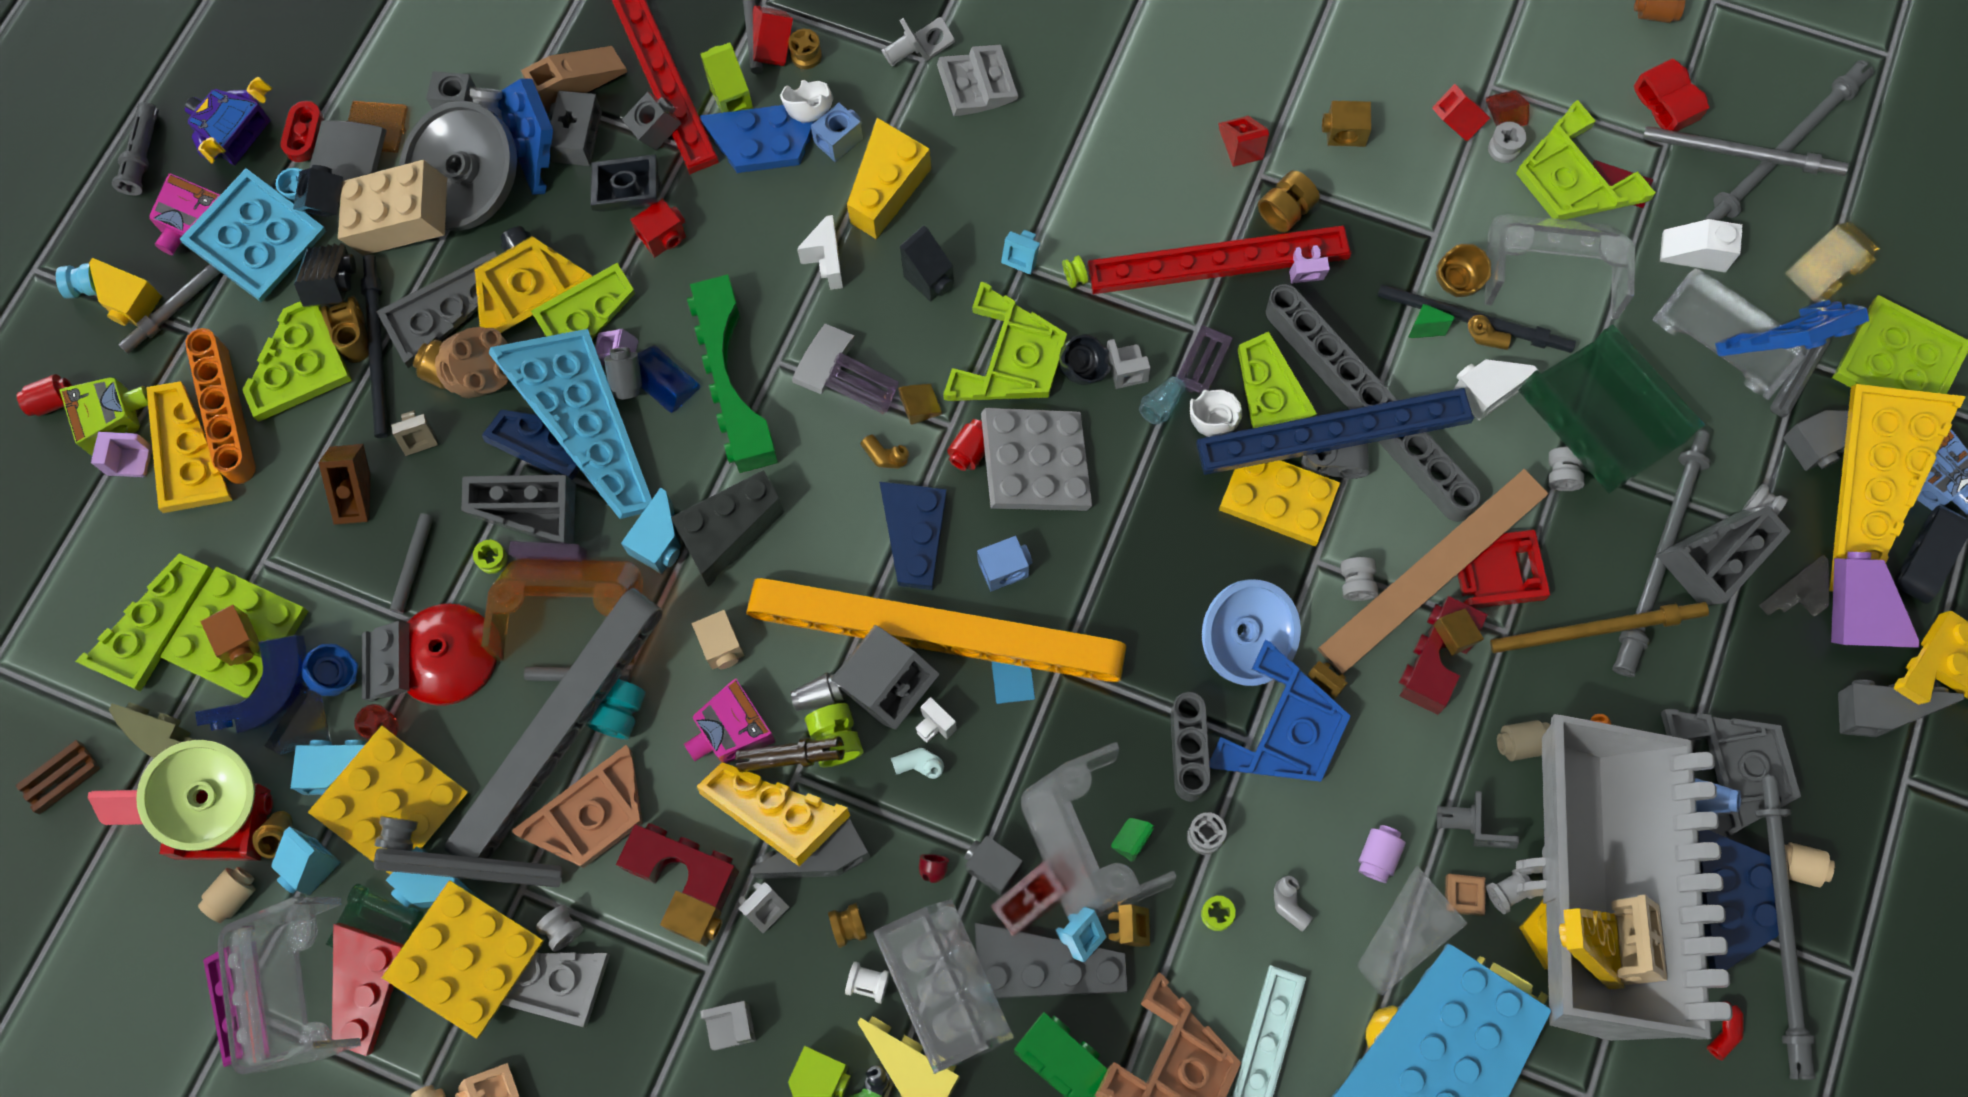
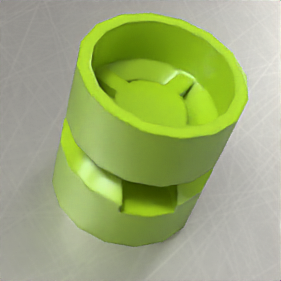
M837 703L811 712L804 718L811 739L821 740L840 736L844 742V746L830 748V751L845 749L844 758L842 760L819 761L820 767L826 768L841 765L863 754L858 733L851 731L854 721L848 704Z

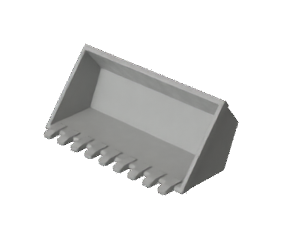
M1556 714L1551 718V725L1542 736L1545 845L1542 849L1541 858L1516 861V872L1522 874L1543 873V880L1516 884V892L1519 896H1543V904H1546L1549 1008L1551 1009L1549 1015L1550 1026L1610 1041L1661 1038H1691L1698 1040L1712 1039L1710 1021H1729L1733 1017L1730 1004L1726 1002H1709L1708 988L1728 987L1730 985V974L1724 969H1707L1706 956L1725 955L1728 952V943L1723 937H1705L1704 924L1722 923L1726 919V914L1722 906L1703 905L1702 892L1721 891L1723 889L1722 876L1717 873L1701 874L1700 861L1720 859L1721 847L1714 842L1699 843L1698 831L1718 828L1719 817L1714 812H1697L1696 801L1714 799L1717 796V788L1712 782H1695L1694 771L1712 769L1715 766L1714 756L1709 752L1693 753L1691 740ZM1645 894L1656 902L1660 908L1667 981L1624 985L1625 988L1609 990L1577 958H1574L1567 948L1562 946L1559 926L1560 923H1565L1564 910L1582 908L1592 911L1609 912L1611 914L1615 913L1612 910V901Z

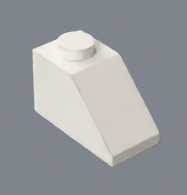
M1707 219L1666 229L1662 233L1660 262L1726 272L1740 255L1742 224Z
M1485 359L1476 367L1473 364L1465 367L1457 375L1459 381L1454 390L1465 388L1472 413L1480 421L1527 387L1535 377L1538 369L1534 365Z

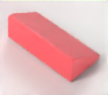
M137 790L88 792V799L102 824L143 825L137 809Z

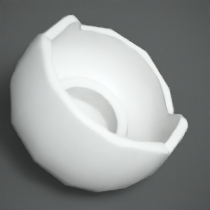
M802 80L797 90L791 89L790 86H785L780 95L788 114L793 119L802 123L818 120L829 111L833 101V95L828 84L821 81L807 82Z
M1203 390L1196 400L1191 399L1190 401L1191 422L1199 433L1207 437L1231 433L1242 420L1241 403L1234 394L1225 390Z

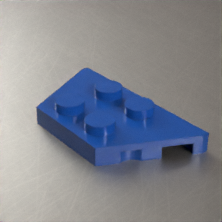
M519 79L501 90L502 99L499 100L498 107L501 110L502 120L512 134L517 158L532 194H545L546 185L542 181L540 173L541 168H549L553 128L533 79Z
M784 105L700 116L704 129L713 137L717 147L726 155L736 173L800 165L805 154L804 148L812 137L811 125L816 122L815 120L802 123L793 119L786 111Z

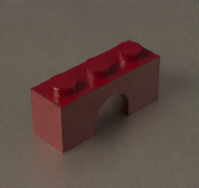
M1450 596L1446 598L1441 606L1438 604L1434 605L1427 619V623L1432 625L1427 636L1421 634L1413 649V653L1418 655L1413 666L1406 665L1398 682L1404 685L1399 695L1400 697L1437 715L1447 706L1460 675L1448 670L1441 663L1439 651L1447 647L1434 624L1439 618L1466 608L1478 630L1481 631L1488 615ZM1471 646V647H1469V648H1467V649H1465V650H1463V651H1461V652L1464 653V654H1467L1468 651H1469L1473 646Z
M648 823L646 828L635 824L616 865L623 871L656 884L665 867L673 863L685 864L688 869V880L682 893L716 907L721 912L739 873V870L731 864L733 858L713 850L711 856L698 851L700 848L698 843L684 837H680L678 842L666 837L668 831L651 823Z

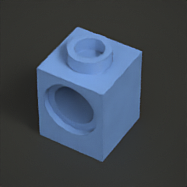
M837 103L811 125L814 143L834 162L838 161L863 140L860 117L852 109L847 110L840 103ZM838 129H844L841 132H835Z
M1016 536L977 550L978 563L990 592L1029 577V565L1033 563L1027 546L1025 544L1020 546Z

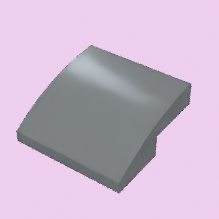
M1001 45L975 46L971 48L969 55L939 57L937 67L953 116L974 114L1017 100L1018 93Z

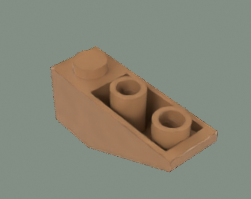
M607 46L551 55L522 69L521 72L524 79H533L545 111L548 113L550 112L551 104L556 102L558 91L588 93L627 73V69L614 48Z

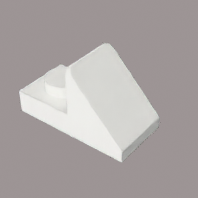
M833 215L826 216L798 247V254L801 264L819 262L821 278H828L830 290L843 288L835 224Z

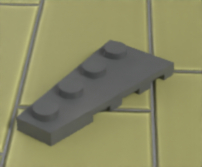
M495 251L376 311L407 368L413 365L415 356L423 343L429 344L433 340L442 341L478 311L474 269L496 257Z
M975 923L978 1000L1127 993L1125 953L1097 948L1085 962H1081L1072 957L1068 946L1063 944L1061 940Z

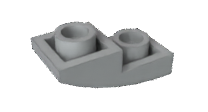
M824 324L800 361L792 382L822 395L837 376L838 364L854 345V335Z

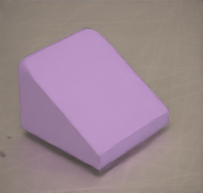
M624 329L598 333L595 349L601 365L605 366L604 357L610 355V350L614 348L628 347L630 352H636L638 339Z

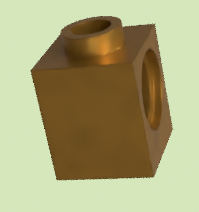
M1332 101L1329 113H1324L1322 118V133H1327V146L1366 147L1371 132V102Z
M675 891L660 925L668 931L706 947L709 939L715 940L721 929L722 920L719 919L721 912L716 907Z

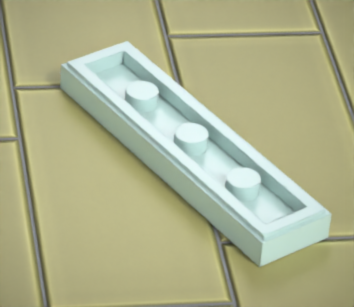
M1271 965L1268 967L1231 1097H1273L1306 977Z

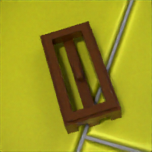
M75 740L15 786L19 791L23 792V798L26 802L32 805L30 806L32 811L41 814L101 768L84 744ZM83 762L86 763L85 766H83L81 769H79L77 772H75L73 775H71L69 778H67L65 781H63L61 784H59L57 787H55L53 790L47 793L44 797H42L41 799L38 798V796H40L42 793H44L46 790L52 787L55 783L58 784L66 777H68V774L75 768H77L79 765H81Z

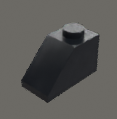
M923 225L900 245L904 278L931 302L938 295L946 294L952 287L954 282L953 265L929 229Z

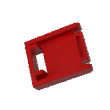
M1535 530L1504 533L1457 574L1462 596L1474 595L1473 598H1468L1463 603L1475 609L1544 601L1550 596ZM1528 552L1533 578L1527 579L1523 584L1516 554Z

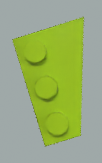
M615 263L531 310L546 337L588 329L593 340L634 296L635 291L618 263Z

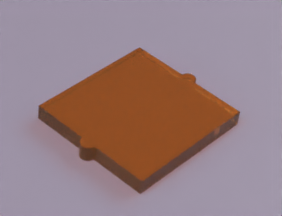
M352 101L347 122L383 127L387 132L382 152L398 153L402 133L406 132L404 124L408 107L403 104Z

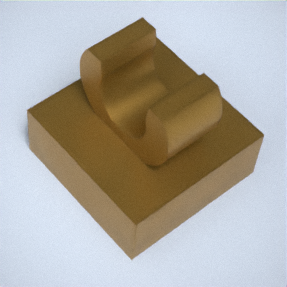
M1318 661L1307 677L1335 700L1347 685L1345 676L1343 674L1338 676L1329 669L1330 664L1328 662L1322 663Z
M1133 904L1119 905V912L1108 914L1109 920L1119 921V932L1108 934V939L1135 947L1150 946L1148 908Z

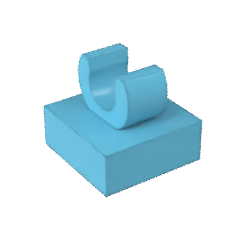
M1023 230L1021 235L1010 231L1005 239L1001 263L1031 275L1036 266L1040 246L1039 242L1034 241L1036 234L1027 230Z
M1083 907L1078 914H1070L1068 916L1070 923L1064 929L1060 927L1056 929L1061 942L1068 946L1072 957L1081 962H1085L1107 937L1095 910Z

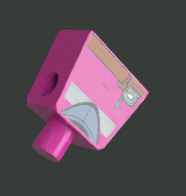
M169 174L150 213V220L162 232L155 246L161 251L173 255L181 244L180 238L220 195L173 174Z
M734 679L694 714L692 718L701 733L685 742L684 746L694 761L714 751L720 762L727 764L735 760L738 749L762 748L771 745L776 740L737 679Z

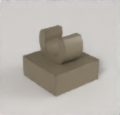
M415 410L401 414L402 421L391 425L392 433L405 456L438 445L437 437L425 415L416 416Z

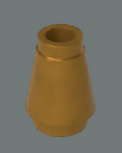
M285 811L273 813L256 830L253 835V845L259 855L265 858L275 857L284 831L289 826L292 827V817L289 813Z

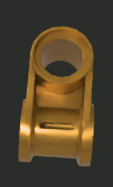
M354 296L348 297L347 302L330 308L327 305L321 307V313L328 328L331 341L347 361L353 363L365 360L369 356L368 334L364 324V315Z

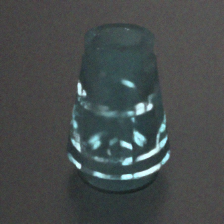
M1170 377L1142 397L1139 411L1143 418L1154 425L1167 421L1182 393L1185 391L1183 382L1176 377Z

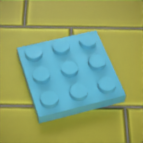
M245 168L184 233L180 241L262 303L303 258L308 247L312 248L326 230L324 226L305 212L294 210L292 202Z

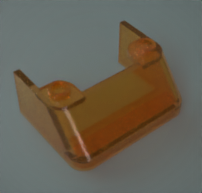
M516 559L506 566L489 589L481 646L496 661H504L509 614L514 613L522 606L525 595L593 597L595 608L600 614L607 617L619 599L628 590L635 588L642 594V574L633 563L627 561ZM636 655L634 656V658L632 659V661L629 663V665H635V657H636Z

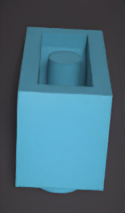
M662 488L658 490L621 542L628 555L660 574L664 572L666 567H671L676 562L681 547L678 530L671 519L674 516L673 504L667 492Z
M289 826L283 833L271 867L280 875L277 882L288 892L294 894L296 891L310 896L341 862L317 839Z
M416 846V847L412 850V851H416V852H426V853H428L427 851H425V850L419 848L418 846ZM392 872L386 879L395 888L391 895L406 907L414 904L422 909L430 908L449 880L479 898L458 878Z

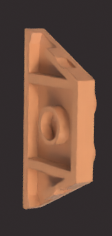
M627 745L622 747L512 830L513 833L519 838L585 868L631 833L635 824L640 826L643 823L632 751Z

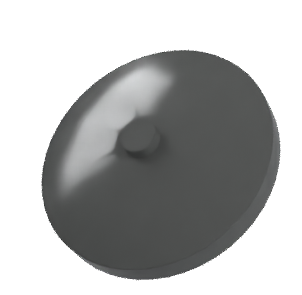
M453 101L432 109L417 122L405 141L399 164L401 166L425 160L447 177L445 230L461 231L484 223L503 205L514 183L517 154L512 134L498 115L473 102Z

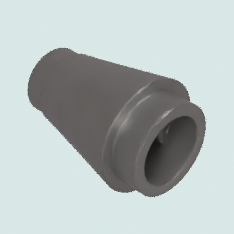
M827 672L797 688V690L791 691V699L795 710L818 709L845 701V692L831 681L835 674L830 675Z

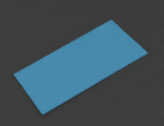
M991 661L997 704L1035 699L1031 668Z

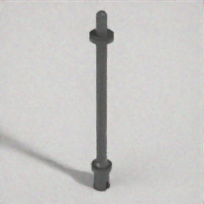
M1859 60L1844 76L1837 77L1832 83V92L1774 150L1790 152L1842 100H1851L1856 96L1859 87L1873 75V67L1870 66L1864 73H1861L1869 63ZM1762 161L1730 194L1725 192L1718 193L1713 199L1715 208L1704 220L1721 221L1725 216L1730 218L1737 217L1741 212L1740 201L1777 164Z
M1701 429L1696 433L1690 451L1679 454L1678 460L1685 468L1656 554L1674 545L1698 471L1710 467L1711 460L1704 455L1710 439V434L1705 429ZM1656 555L1635 614L1650 612L1653 609L1666 570V566ZM1646 627L1621 632L1619 637L1621 646L1615 664L1612 667L1614 672L1627 677L1635 676L1642 651L1648 648L1650 642L1645 634Z
M1768 774L1762 779L1765 810H1757L1755 813L1757 817L1766 818L1789 1023V1028L1785 1031L1786 1035H1782V1042L1787 1044L1790 1069L1789 1078L1811 1080L1816 1079L1811 1044H1815V1038L1805 1028L1782 817L1791 815V809H1781L1777 778L1774 775Z

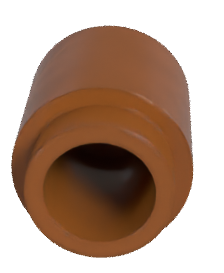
M1635 0L1634 11L1638 12L1639 19L1671 23L1672 20L1679 21L1682 17L1686 0Z

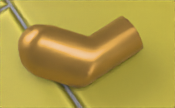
M873 434L865 437L860 443L878 467L899 469L908 462L909 451L903 445L894 446L892 449H884Z

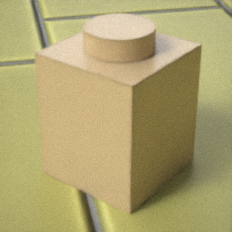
M725 610L691 623L712 670L732 667L738 662L739 658L745 656Z

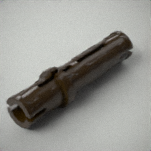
M840 736L812 741L811 738H802L798 743L738 749L735 760L749 758L750 761L736 763V767L739 772L743 773L751 770L795 764L808 767L813 766L815 762L842 760L845 755V749L830 751V748L844 746V742Z

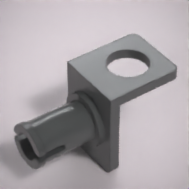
M1481 791L1475 792L1474 805H1471V808L1442 807L1437 805V829L1470 830V833L1474 834L1473 846L1511 849L1518 847V836L1481 834Z

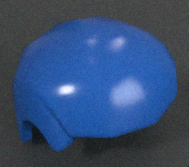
M321 644L307 653L302 664V678L309 690L320 696L334 697L346 692L355 683L358 663L347 649L337 644Z

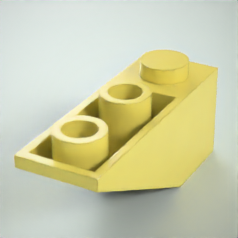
M873 1016L869 1022L862 1018L859 1019L858 1024L902 1097H950L960 1079L959 1075L954 1073L955 1064L938 1054L934 1061L921 1054L924 1046L905 1035L899 1041L888 1034L891 1029L889 1025Z

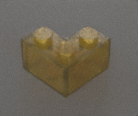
M1852 222L1837 224L1785 274L1813 301L1819 300L1822 297L1829 300L1843 287L1840 281L1849 274L1853 276L1858 273L1862 274L1877 260L1873 255L1880 249Z

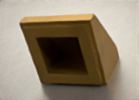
M931 384L909 385L899 388V395L911 425L942 415Z
M1466 608L1445 615L1434 624L1452 656L1484 640Z

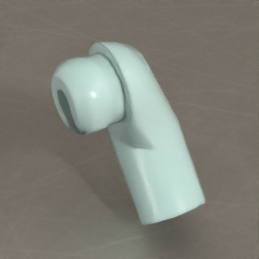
M917 748L891 758L897 775L915 769L928 778L936 779L942 775L944 770L942 759L924 748Z

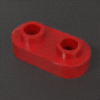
M301 101L291 107L287 116L281 139V148L286 156L294 162H304L312 158L320 125L324 121L322 112L313 102Z

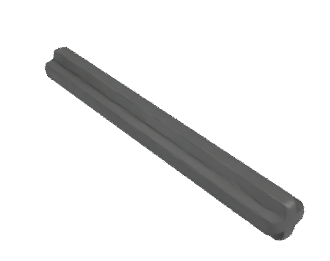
M386 848L376 850L373 864L374 869L379 871L546 887H559L563 874L562 867L557 865Z

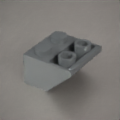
M874 625L831 678V681L877 721L896 730L939 676V673L915 651L879 626Z

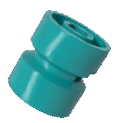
M618 679L586 726L604 735L628 740L636 722L632 714L640 711L646 694L645 690Z

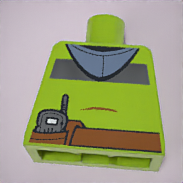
M112 377L60 389L75 443L91 456H93L98 432L135 433L140 428L136 410L148 406L147 390L144 386L128 391L122 383Z

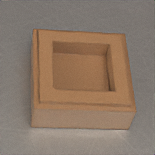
M1446 875L1445 913L1485 915V877Z

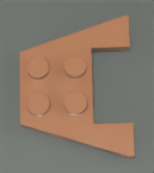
M1158 973L1153 978L1141 1005L1173 1025V1028L1147 1082L1145 1083L1114 1062L1108 1068L1095 1096L1226 1097L1241 1062L1209 1026L1204 1027L1190 1012L1192 1007L1183 997L1179 999L1167 986L1169 981L1165 976Z

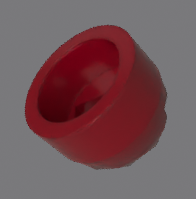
M937 854L920 855L919 874L922 879L931 883L940 882L946 876L949 859Z

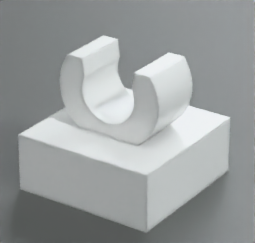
M931 697L921 706L922 716L925 719L916 727V730L918 731L917 734L926 743L938 731L948 739L957 730L956 721Z

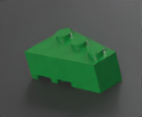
M1043 1012L1014 1048V1054L1064 1097H1096L1095 1094L1108 1070L1097 1060L1100 1054L1085 1041L1079 1044L1069 1035L1071 1030L1055 1016L1050 1018Z

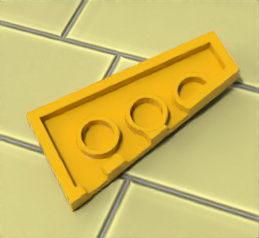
M180 381L146 387L158 509L162 513L233 501L222 474L212 464L206 435L183 383Z
M724 762L719 764L697 785L700 795L799 867L850 817L849 810L845 806L826 804L822 802L820 797L809 793L804 796L793 792L789 786L779 782L776 785L763 781L761 776L748 771L741 773L737 767Z
M1582 908L1564 910L1565 923H1560L1559 926L1562 946L1567 948L1574 958H1577L1609 990L1625 988L1624 984L1621 983V978H1618V969L1622 968L1617 916H1615V913L1610 914L1609 912L1592 911Z

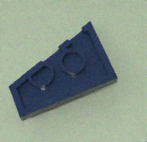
M500 410L482 434L484 442L552 475H566L573 481L580 471V468L538 415Z

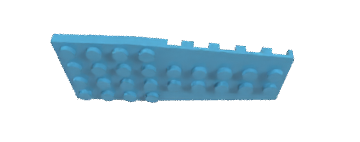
M1446 944L1444 950L1432 966L1426 970L1408 998H1405L1399 1006L1398 1011L1387 1026L1374 1039V1043L1363 1058L1359 1059L1350 1071V1075L1332 1095V1097H1509L1551 1013V1009L1453 945Z

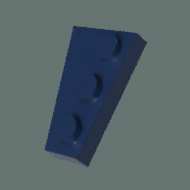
M879 482L898 586L933 590L947 491L946 489Z

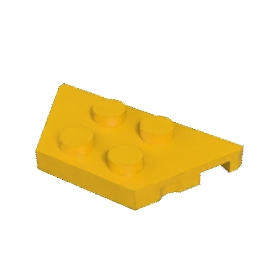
M532 236L474 269L480 327L495 328L502 333L532 316L531 310L589 279L592 275Z

